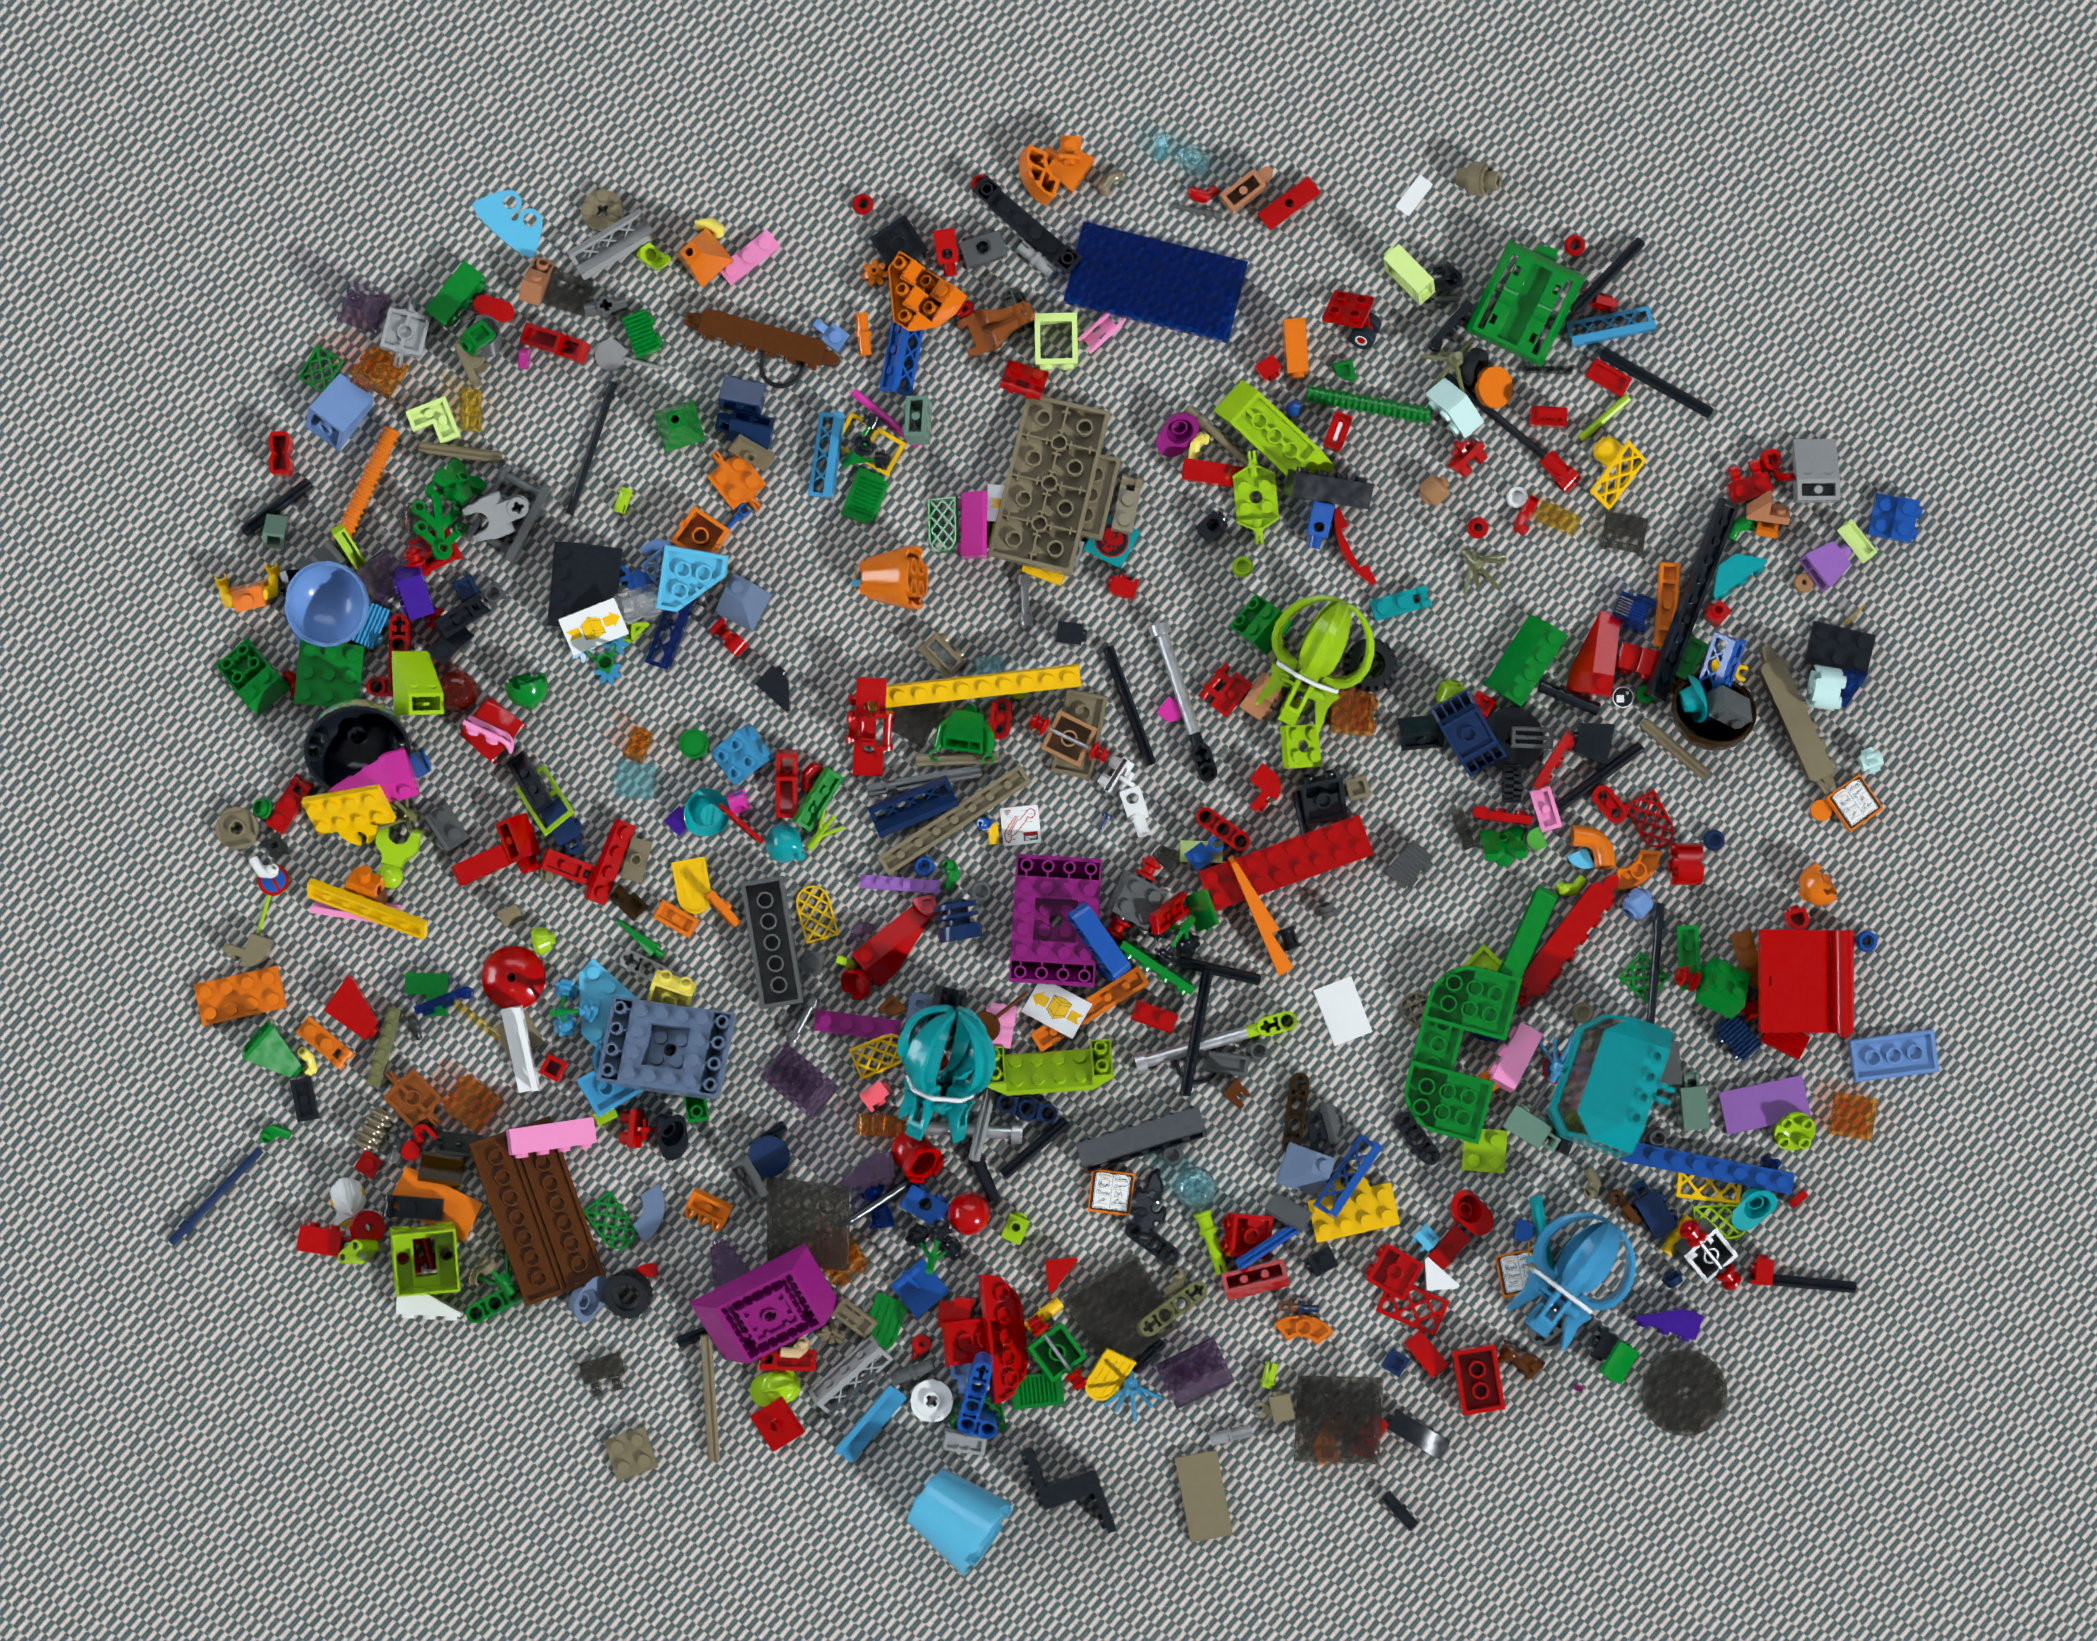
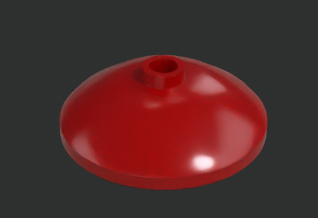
M507 946L495 951L485 962L481 976L482 986L487 997L497 1006L509 1008L523 1005V1008L533 1004L542 994L546 982V973L543 963L534 952L520 946ZM514 974L516 977L515 981L510 982L508 976Z

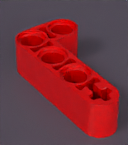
M400 613L393 615L389 622L388 677H373L367 682V691L375 697L393 698L392 651H397L395 643L402 639L405 642V647L400 651H411V621ZM400 619L405 622V625L401 626V633L405 634V636L395 635V633L400 634V628L396 626ZM376 682H381L383 686L379 693L373 691V685Z

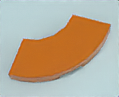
M1640 849L1637 858L1631 865L1625 868H1617L1616 875H1618L1617 877L1620 880L1615 890L1630 889L1646 881L1656 870L1662 851Z
M1290 1315L1274 1323L1287 1341L1294 1337H1306L1319 1344L1334 1332L1326 1323L1309 1315Z

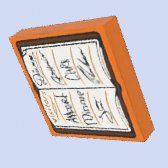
M1860 774L1825 797L1848 833L1884 809Z
M1103 1169L1093 1171L1088 1211L1129 1216L1135 1173Z
M1534 1248L1530 1249V1256H1533ZM1528 1249L1495 1255L1503 1298L1516 1296L1524 1288L1528 1280V1273H1534V1270L1537 1269L1535 1263H1530V1267H1528V1263H1525Z

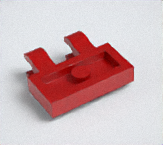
M1758 459L1747 462L1752 476L1742 480L1738 465L1727 469L1732 483L1726 484L1732 503L1737 504L1761 496L1770 490L1774 491L1768 471L1761 473Z

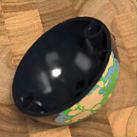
M365 699L344 700L328 707L312 723L304 740V759L314 779L330 790V788L348 776H353L361 771L365 765H370L378 760V757L383 753L405 747L410 759L411 738L402 722L385 706Z

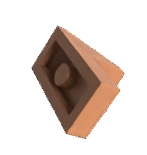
M1772 490L1746 504L1747 520L1789 525V506L1772 504Z

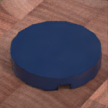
M766 1135L755 1139L747 1152V1156H749L758 1174L766 1178L781 1174L788 1167L790 1161V1151L785 1141L774 1135Z

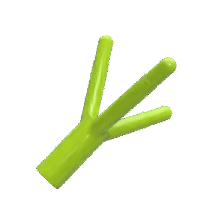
M826 808L820 816L817 832L805 845L811 851L823 837L845 828L842 825L826 831L836 818L835 815H832L823 826Z

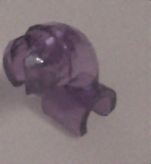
M868 922L858 923L847 938L846 946H848L849 940L853 938L856 940L855 948L858 947V935L864 933L872 934L874 925Z

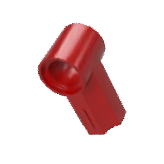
M1554 450L1539 462L1553 477V481L1558 488L1565 494L1582 480L1578 472L1570 465L1568 466Z

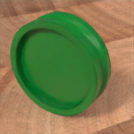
M689 729L679 739L680 751L690 759L701 758L709 749V739L701 730Z

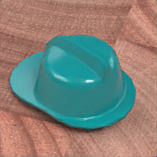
M1755 1187L1746 1190L1741 1197V1203L1733 1210L1731 1216L1733 1226L1742 1231L1750 1230L1757 1226L1775 1210L1777 1206L1775 1194Z

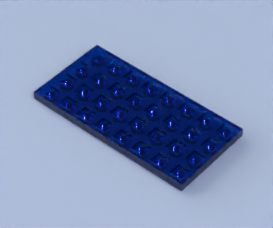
M1083 221L1076 252L1083 258L1070 273L1063 303L1228 344L1248 261Z

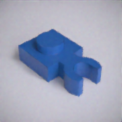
M621 566V570L625 571V576L620 578V582H629L626 587L627 589L646 597L653 584L649 575L636 568L632 574L627 567Z
M1216 836L1208 841L1206 847L1200 842L1184 854L1196 872L1214 859L1211 853H1218L1224 848L1223 845L1219 848L1212 846L1213 841L1217 839Z

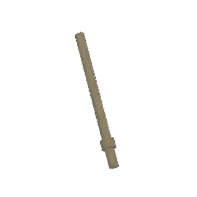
M1190 404L1185 408V412L1193 415L1198 420L1199 428H1204L1243 465L1248 466V457L1209 422V418L1204 414L1201 415ZM1276 483L1277 495L1279 496L1284 489Z

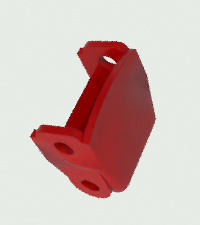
M491 696L473 714V717L506 731L513 739L520 727L524 729L527 727L526 724ZM464 725L459 735L490 762L496 764L497 761L494 758L503 752L506 746L501 742H498L497 745L488 743L485 735L481 733L478 736H472L466 732L467 729Z

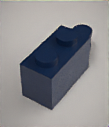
M734 409L732 415L727 413L717 414L715 429L719 432L727 433V441L733 442L741 434L768 450L773 438L776 418Z
M559 797L540 813L549 827L565 814L568 809ZM571 815L551 832L558 846L562 847L565 845L571 857L585 850L579 839L583 835L581 830L584 829L579 818L575 819ZM575 840L577 845L571 848L568 843Z
M1643 1179L1629 1186L1636 1197L1632 1203L1653 1238L1658 1239L1678 1227L1676 1221L1679 1219L1673 1209L1669 1210L1665 1204L1667 1199L1661 1190L1657 1191L1654 1188L1650 1190ZM1644 1188L1646 1193L1640 1196L1638 1191Z

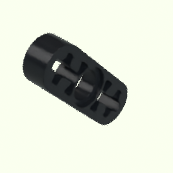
M1398 1113L1394 1118L1396 1128L1423 1163L1427 1165L1436 1164L1440 1159L1439 1150L1410 1113ZM1401 1116L1404 1118L1409 1117L1408 1124L1410 1127H1413L1414 1124L1417 1127L1411 1130L1408 1135L1404 1133L1408 1131L1406 1126L1398 1124L1401 1122ZM1415 1132H1420L1423 1135V1141L1419 1145H1415L1411 1141V1136ZM1427 1141L1430 1145L1426 1146V1148L1430 1152L1435 1151V1159L1433 1161L1430 1159L1425 1160L1427 1154L1423 1149L1421 1152L1418 1151V1148L1423 1147Z
M1129 1221L1125 1227L1126 1235L1138 1244L1139 1235L1136 1233L1134 1235L1130 1234L1131 1229L1129 1227L1132 1224ZM1149 1229L1148 1237L1155 1236L1158 1239L1157 1247L1140 1246L1167 1265L1176 1263L1179 1259L1178 1249ZM1162 1242L1166 1244L1163 1247L1167 1251L1174 1250V1259L1170 1258L1167 1261L1165 1260L1166 1255L1162 1251H1160L1159 1255L1155 1253L1161 1248Z

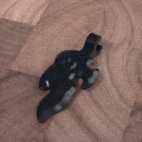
M1159 1168L1150 1173L1147 1180V1190L1142 1191V1187L1139 1186L1132 1196V1209L1129 1212V1221L1132 1225L1141 1228L1138 1245L1142 1246L1147 1245L1149 1229L1156 1228L1154 1223L1158 1222L1162 1225L1166 1218V1208L1164 1205L1157 1212L1152 1210L1153 1206L1161 1202V1196L1164 1191V1185L1160 1177L1161 1170Z

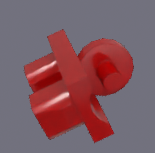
M1466 439L1461 444L1455 440L1453 442L1455 449L1450 453L1454 458L1447 463V466L1461 476L1467 477L1472 472V468L1468 465L1472 458L1477 464L1484 462L1488 458L1483 449L1485 445L1476 439L1471 443Z
M630 1109V1111L621 1112V1123L629 1125L628 1132L620 1131L618 1142L627 1145V1148H642V1140H647V1132H653V1128L648 1127L649 1119H644V1109Z

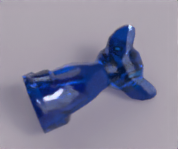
M880 1184L878 1187H868L865 1192L861 1193V1198L871 1202L883 1194L884 1184ZM885 1203L870 1212L872 1223L869 1225L870 1229L895 1226L893 1214Z

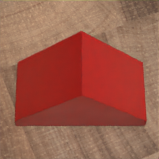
M1077 1257L1045 1259L1048 1291L1051 1294L1077 1263Z

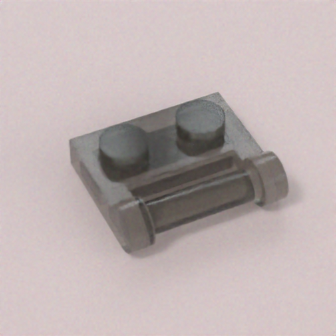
M553 268L542 304L584 317L583 304L589 302L595 280L590 278L583 280V278L560 272V269ZM561 280L585 288L584 293L556 286L557 281Z
M1606 511L1600 549L1606 550L1611 548L1633 552L1637 556H1642L1648 518ZM1609 534L1634 538L1637 539V544L1609 540L1608 537Z

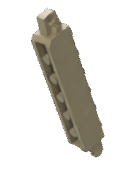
M1764 645L1759 649L1763 665L1759 666L1757 672L1806 780L1816 782L1823 795L1836 790L1832 775L1835 773L1833 768H1836L1832 757H1828L1826 754V743L1823 737H1819L1816 732L1818 726L1813 717L1810 718L1807 712L1809 707L1806 705L1805 698H1801L1798 692L1800 690L1799 683L1795 678L1792 679L1789 672L1792 669L1788 660H1784L1782 656L1778 658L1772 646Z

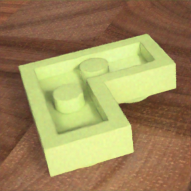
M445 396L405 411L413 432L434 425L441 444L461 437Z

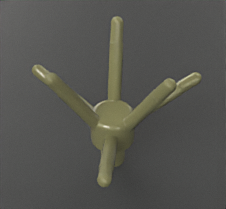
M1472 340L1461 351L1449 353L1439 350V353L1444 356L1425 354L1420 356L1422 359L1446 361L1447 363L1445 369L1433 382L1434 385L1450 369H1455L1460 390L1465 393L1460 369H1462L1463 354L1473 344Z
M1464 549L1462 555L1467 559L1466 564L1470 567L1463 593H1467L1472 574L1476 587L1480 586L1476 571L1478 569L1498 589L1499 585L1482 565L1484 562L1505 564L1504 560L1499 559L1505 558L1506 554L1481 557L1475 551L1471 552L1469 549Z
M409 798L404 799V806L398 800L394 801L396 805L389 802L391 808L397 811L396 819L393 823L379 825L377 830L380 831L400 822H406L408 832L411 834L413 832L411 821L418 822L421 818L420 814L415 813L412 808H409Z

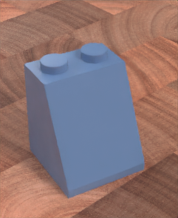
M339 373L309 407L305 427L340 451L372 408L374 397H372L368 390L357 386L350 377H345Z

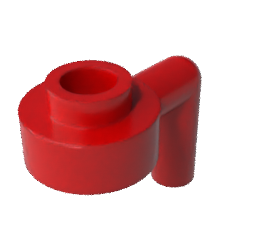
M1765 449L1761 452L1759 456L1761 467L1765 470H1771L1778 482L1795 480L1796 476L1794 473L1781 472L1779 466L1781 465L1782 458L1778 450Z

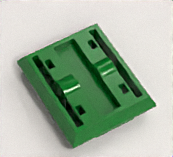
M1509 240L1465 331L1542 367L1586 276ZM1514 253L1519 257L1503 289H1500L1497 285ZM1515 267L1521 268L1519 274L1514 271ZM1568 279L1572 283L1557 315H1554L1551 312ZM1555 286L1561 287L1559 293L1554 290ZM1496 292L1500 295L1484 329H1482L1478 325L1493 293ZM1492 314L1497 317L1495 323L1494 320L1490 319ZM1548 318L1554 320L1537 354L1532 353ZM1532 334L1537 336L1535 342L1534 339L1530 338Z

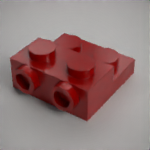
M1228 1212L1227 1217L1223 1219V1228L1226 1229L1225 1238L1221 1240V1250L1224 1251L1223 1255L1241 1257L1271 1237L1274 1217ZM1268 1252L1259 1259L1269 1260L1270 1252Z
M1387 1242L1385 1245L1380 1244L1374 1254L1377 1256L1374 1264L1369 1263L1364 1271V1274L1367 1275L1365 1280L1404 1301L1425 1264Z

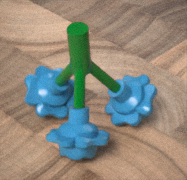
M562 978L560 982L557 981L555 983L556 988L554 990V993L561 999L560 1006L549 1011L551 1017H557L558 1019L553 1021V1031L555 1034L559 1033L560 1037L573 1036V1031L578 1030L576 1025L577 1018L572 1017L571 1014L582 1015L585 1023H592L599 1013L598 1004L593 1003L592 998H585L582 1007L566 1009L564 1007L566 1000L571 1001L573 997H578L579 986L575 985L574 980Z

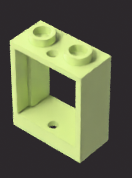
M1400 244L1395 248L1393 246L1385 252V257L1383 258L1385 271L1419 306L1435 293L1434 279Z
M1035 313V367H1040V370L1044 371L1052 370V367H1061V370H1073L1074 366H1078L1077 313ZM1072 324V358L1041 359L1040 325Z

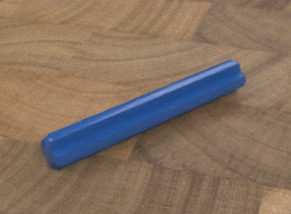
M1287 1225L1236 1259L1235 1264L1240 1270L1246 1268L1300 1231Z

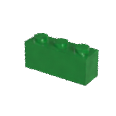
M464 260L426 307L425 311L447 329L449 326L453 327L460 318L458 316L463 309H468L472 304V297L476 292L479 294L485 288L486 277Z

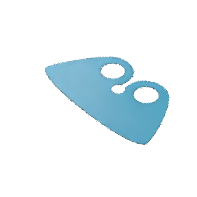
M512 190L500 191L485 196L472 204L474 211L480 219L504 242L522 255L531 258L535 255L542 232V216L535 209L528 208L518 215V220L513 221L511 215L517 213L522 206V200L518 193ZM507 196H514L517 200V205L512 209L504 206L503 201ZM529 213L534 214L537 218L536 224L531 227L526 226L523 221L524 216Z

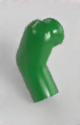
M1746 517L1735 520L1728 539L1735 542L1741 531L1755 530L1756 522L1754 520H1747Z
M945 859L942 862V868L946 872L947 879L943 887L952 891L960 877V871L954 860Z
M272 1124L261 1131L259 1139L265 1144L278 1136L289 1140L292 1130Z

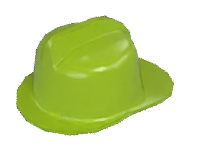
M776 1370L764 1373L752 1381L750 1396L761 1407H765L781 1396L789 1403L799 1395L801 1382L793 1371Z

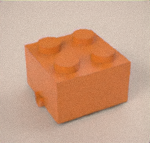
M694 506L685 520L682 519L680 522V528L671 542L679 547L718 553L732 532Z

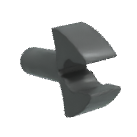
M1433 293L1429 297L1433 301L1429 304H1421L1420 307L1427 311L1435 312L1437 304L1459 302L1460 295H1436Z

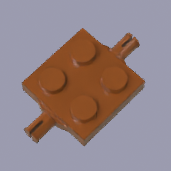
M415 1068L401 1078L392 1069L385 1074L393 1085L383 1099L412 1129L426 1118L435 1127L442 1122L433 1112L444 1098Z

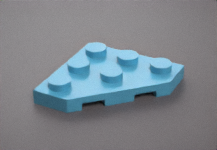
M665 545L656 608L678 612L726 577L729 555Z
M594 958L579 973L580 1007L585 1002V998H592L593 1003L598 1004L599 1013L592 1023H585L584 1017L580 1015L581 1035L595 1047L599 1043L602 1044L604 1042L612 997L639 1000Z

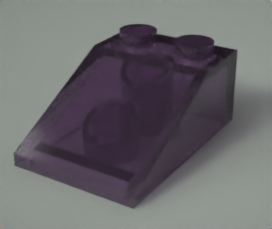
M788 1044L785 1045L760 1076L811 1120L817 1116L840 1088Z

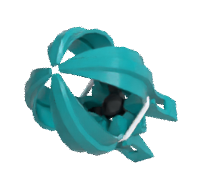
M933 1005L924 1008L908 1020L898 1040L897 1053L907 1073L903 1079L905 1084L904 1099L900 1105L898 1118L900 1119L910 1114L905 1134L921 1141L934 1111L948 1120L954 1144L965 1139L968 1112L975 1103L972 1098L989 1085L995 1070L996 1053L992 1040L981 1020L972 1010L966 1007L958 1006L955 1011H953L954 1007L949 1005ZM943 1011L945 1012L944 1014L935 1017L933 1020H931L924 1026L925 1022L932 1013ZM957 1011V1027L951 1056L947 1067L939 1071L945 1044ZM973 1073L971 1082L969 1083L967 1077L969 1076V1074ZM923 1108L922 1118L919 1123L916 1120L921 1109Z

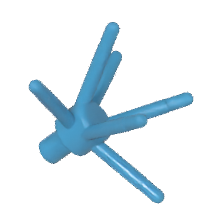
M1570 1036L1559 1059L1556 1037L1553 1038V1058L1541 1041L1538 1044L1551 1063L1549 1068L1551 1072L1547 1079L1552 1083H1555L1557 1077L1563 1071L1564 1059L1573 1036ZM1588 1053L1577 1057L1574 1064L1586 1058ZM1573 1065L1572 1070L1588 1069L1589 1065Z
M1131 1370L1126 1380L1123 1381V1388L1107 1400L1104 1406H1108L1120 1396L1115 1408V1412H1118L1126 1394L1130 1395L1133 1421L1136 1422L1137 1412L1134 1394L1138 1393L1150 1408L1153 1407V1404L1145 1394L1159 1400L1162 1397L1139 1386L1138 1380L1134 1378L1133 1370Z

